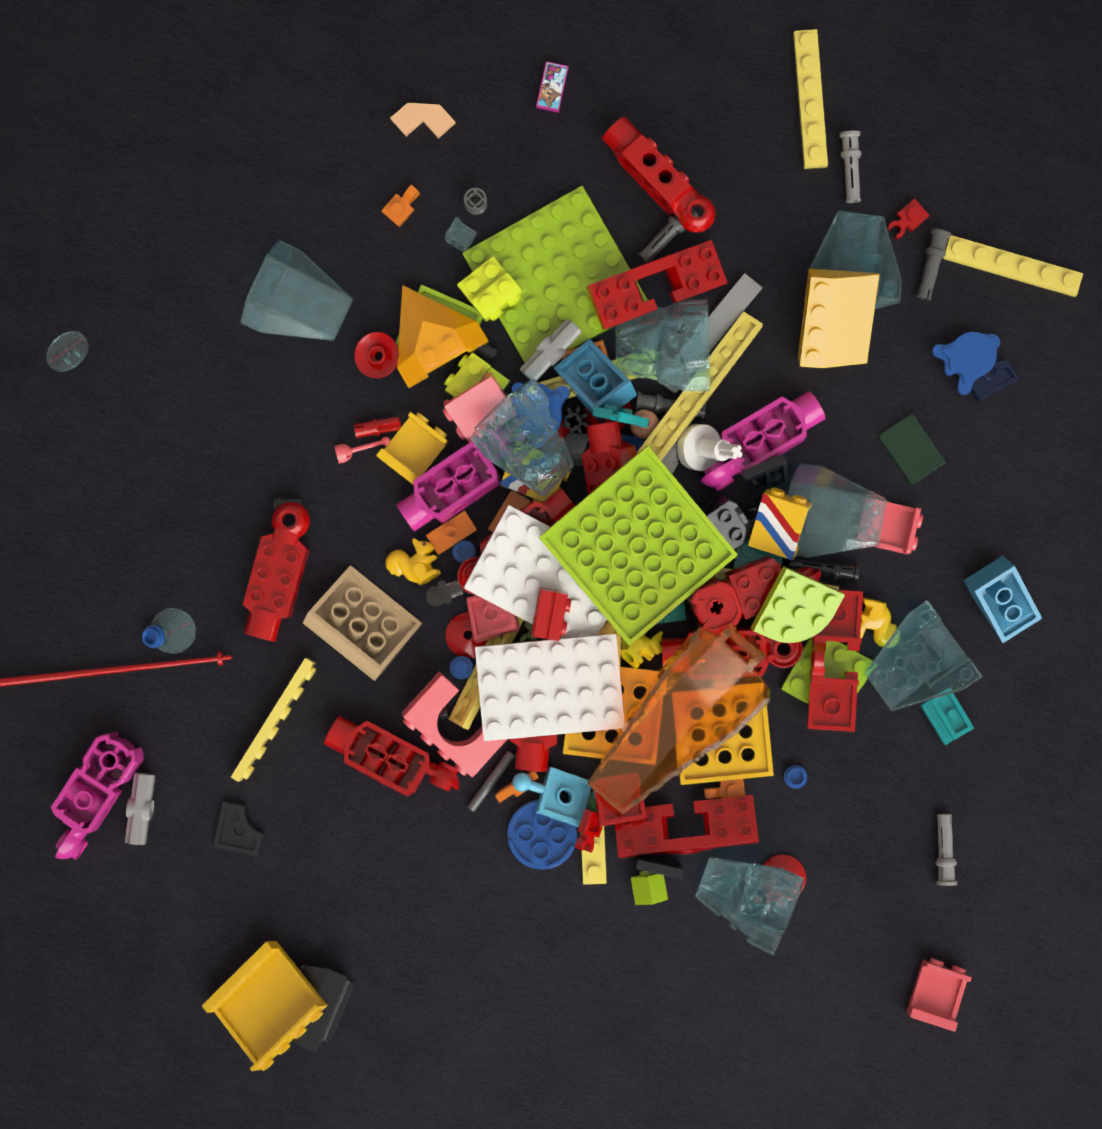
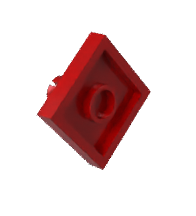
M638 772L591 780L600 827L647 818Z

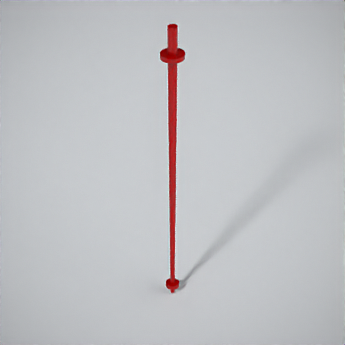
M219 651L215 657L0 678V687L218 661V665H224V660H229L232 656H223V652Z

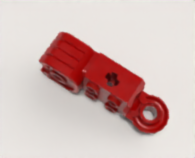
M765 556L725 572L726 577L723 579L713 577L706 581L686 598L690 602L693 614L699 620L696 625L707 633L715 634L737 625L741 616L746 620L758 615L782 570L780 564L771 557ZM811 566L795 570L818 582L820 580L821 569L819 568L812 569ZM716 601L718 603L717 607L710 610L713 607V602Z

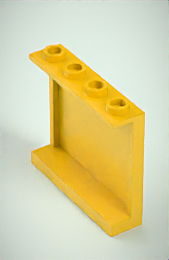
M277 941L265 942L202 1005L207 1013L214 1012L253 1062L254 1065L250 1068L251 1071H264L274 1063L272 1059L277 1054L281 1055L290 1047L289 1043L294 1038L297 1039L302 1036L307 1030L305 1027L310 1022L317 1021L323 1015L322 1010L328 1006Z

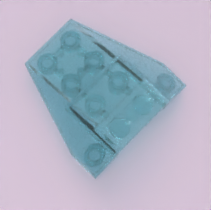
M838 211L810 269L879 273L875 309L900 303L902 278L884 217Z
M279 240L266 255L246 297L240 323L261 333L334 341L353 298L304 252Z
M800 463L790 482L788 495L792 497L794 495L807 498L808 502L812 503V506L807 512L797 545L799 549L796 556L807 558L879 546L887 499L823 466Z
M928 600L906 615L864 672L891 711L962 691L983 677L950 634Z

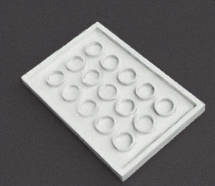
M508 504L464 588L533 624L539 587L566 591L568 598H572L570 612H565L564 621H567L566 634L561 635L560 639L598 635L607 619L538 538L550 526Z
M616 634L563 638L560 641L542 640L475 647L484 741L625 728Z

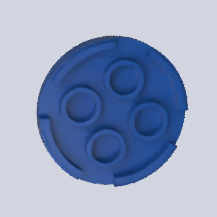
M537 799L525 803L513 814L508 826V843L512 853L522 864L535 869H551L565 862L572 854L577 840L576 826L536 813L539 801Z

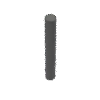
M510 751L505 753L467 807L471 811L475 812L515 757Z

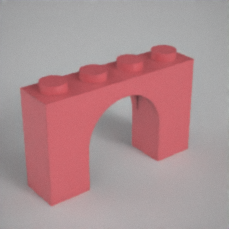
M439 671L403 710L402 715L405 718L403 722L411 730L418 729L422 733L420 737L428 745L431 746L434 743L439 748L437 752L445 760L448 761L451 758L456 763L454 767L462 775L465 776L468 773L473 778L507 739L484 741L482 726L473 736L463 741H450L444 738L437 729L438 715L459 690Z

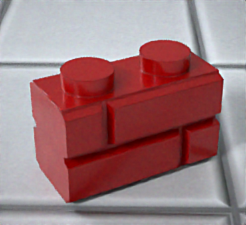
M539 587L531 630L533 637L560 641L561 635L566 634L567 621H564L565 612H570L572 598H568L566 591Z

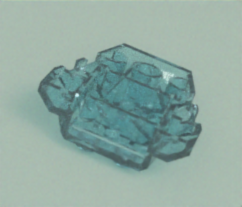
M708 299L683 300L615 326L616 367L622 373L642 379L656 380L659 384L673 385L683 391H710Z
M531 379L516 392L507 395L475 426L476 431L472 434L471 440L485 458L539 495L546 496L574 467V463L564 438L560 439L556 426L559 424L556 418H552L548 405L551 404L548 396L536 380Z
M710 857L695 897L717 916L722 914L731 922L730 927L736 930L738 928L748 936L747 941L751 945L774 955L791 919L803 887L804 878L783 868Z

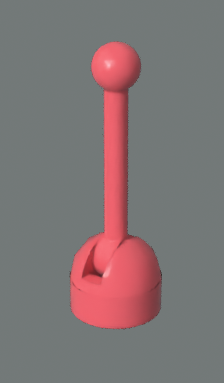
M383 437L380 441L350 448L346 444L336 445L334 448L338 462L340 464L350 460L352 454L357 451L379 445L387 446L390 444V439Z

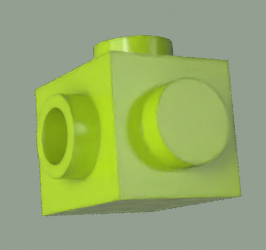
M640 870V875L631 877L635 905H653L668 900L664 875Z

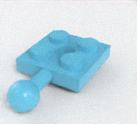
M552 767L548 768L543 784L531 781L529 775L525 773H518L513 778V786L517 791L523 792L529 789L540 793L536 813L576 827L580 826L592 787L591 781ZM561 791H566L569 795V801L566 804L561 802L559 798Z

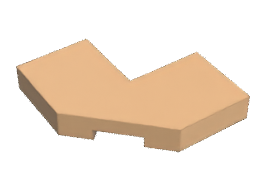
M407 103L390 118L406 137L422 122L438 139L455 124L450 115L441 105Z

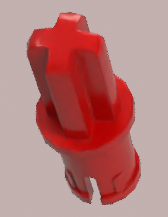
M392 417L381 420L374 418V421L354 424V428H356L354 429L356 438L376 434L380 436V433L400 430L401 422L399 417Z

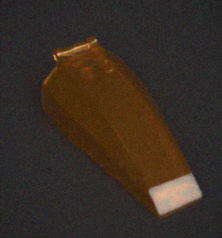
M729 623L719 635L699 627L664 664L605 753L587 784L621 814H624L648 797V794L661 788L672 777L678 776L682 773V770L692 763L699 761L706 753L716 749L736 735L770 701V689L755 670V667L764 659L766 653L761 649H756L736 631V627L732 623ZM730 637L752 658L746 661L725 641Z

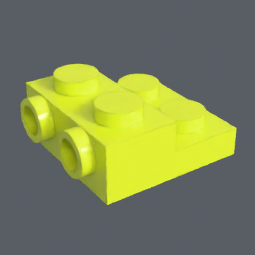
M494 256L457 284L458 288L485 322L489 319L492 321L497 319L503 313L501 310L507 305L510 307L515 305L521 299L520 295L522 294L520 287L508 272L506 273Z
M471 353L470 356L464 355L458 364L461 367L456 375L452 373L444 384L447 386L445 391L452 397H456L483 380V375L490 371L503 391L510 383V380L477 355Z

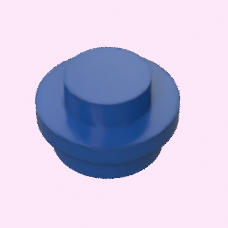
M462 540L454 545L452 553L456 561L463 563L465 560L475 557L476 550L471 542Z
M150 625L144 630L142 640L150 648H158L165 641V633L160 626Z
M465 656L454 658L450 664L451 674L457 679L468 678L473 671L471 660Z
M792 765L785 770L784 781L791 788H801L807 781V773L801 766Z

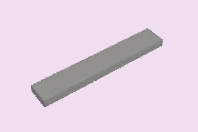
M744 273L657 381L675 395L761 291L762 287Z

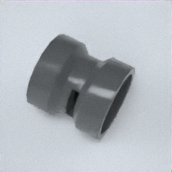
M471 188L464 195L465 208L470 214L481 215L485 212L488 204L483 190Z

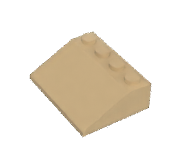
M351 565L312 607L303 621V624L374 681L387 668L422 624Z

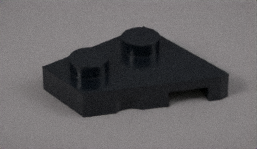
M784 454L772 456L765 462L742 470L746 481L751 479L754 485L762 487L765 491L789 484L788 466Z

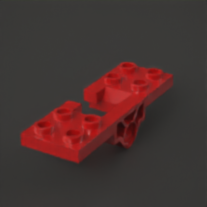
M712 240L586 286L602 330L658 310L654 299L646 302L643 301L636 282L662 271L666 272L673 291L669 293L673 304L727 284Z
M839 590L845 596L828 625L812 637L807 729L855 732L857 685H859L858 672L845 671V679L824 678L826 641L847 642V650L860 651V643L862 641L860 635L863 592Z
M753 795L693 801L695 815L703 814L705 835L669 839L667 818L674 817L673 804L645 807L646 819L615 824L618 857L626 858L666 853V855L694 854L704 850H712V848L759 843Z

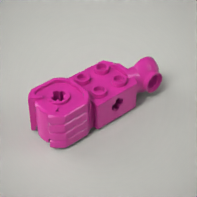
M118 732L104 734L95 738L83 757V766L75 769L51 806L54 815L72 828L71 830L67 829L56 844L58 851L55 858L68 859L72 857L75 860L79 858L88 844L84 840L87 833L98 830L121 794L122 790L118 788L119 785L131 781L134 773L144 760L142 748H135L130 741L118 737ZM112 755L116 759L115 763L112 762V760H114V758H111Z

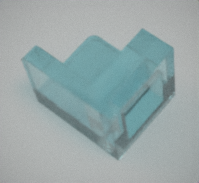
M456 217L445 234V240L465 252L470 247L477 232L461 223V219Z

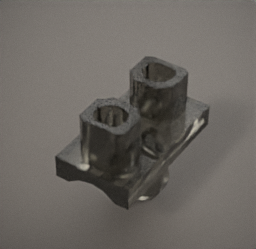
M443 580L437 582L439 587L434 586L427 591L426 600L431 606L435 607L442 605L444 602L445 605H450L454 603L453 598L463 595L464 592L459 580L449 584Z

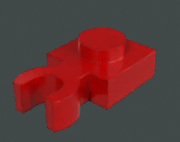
M914 199L897 213L896 216L899 218V221L891 222L887 230L889 231L892 227H897L899 234L895 236V239H900L905 233V228L912 232L930 215Z
M585 809L578 828V832L582 834L577 839L575 848L590 853L593 851L594 838L600 837L603 826L600 827L597 812Z

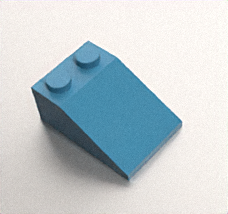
M590 339L554 367L555 371L592 415L594 407L604 408L605 404L621 408L637 395L631 381ZM594 416L600 423H603L605 420H607L605 418Z
M1001 556L964 580L973 599L1002 643L1042 619L1015 566L1004 556Z

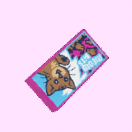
M546 62L536 108L559 113L568 66Z

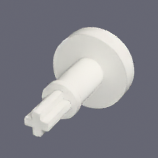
M693 424L688 426L677 442L679 460L686 468L691 470L705 471L717 463L718 460L725 461L728 458H741L743 454L740 452L742 448L740 445L730 444L727 440L720 439L717 431L709 425Z

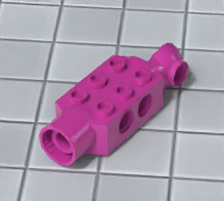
M808 391L793 401L780 397L724 430L721 434V439L727 440L730 444L740 445L742 447L740 452L743 454L741 458H728L729 462L724 463V461L715 463L704 471L706 476L700 482L708 487H714L716 491H720L734 482L732 476L738 473L743 475L742 470L765 462L772 456H780L802 443L807 436L806 430L825 420L823 409L815 396Z
M502 426L495 427L484 436L486 442L482 445L474 442L468 443L413 480L414 493L396 504L410 527L416 531L432 519L444 523L499 486L500 475L490 459L495 455L500 457L509 452L514 447L518 434L503 429Z

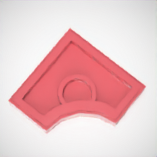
M478 595L466 598L475 642L479 643L520 630L516 615Z

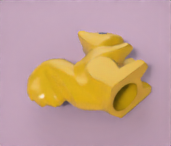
M413 538L412 542L416 550L415 555L409 557L403 550H394L387 556L385 565L392 575L400 576L403 574L409 581L423 585L439 576L441 572L433 569L431 563L437 559V556H428L434 550L433 544Z
M863 597L862 602L865 604V608L862 612L860 638L863 637L866 628L874 630V641L878 646H893L899 639V630L896 624H891V613L886 603Z

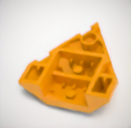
M402 286L397 369L408 388L428 378V373L466 351L471 353L489 342L477 321L406 286Z

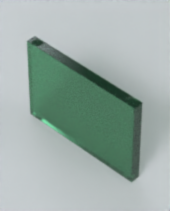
M913 413L878 436L911 486L946 463Z

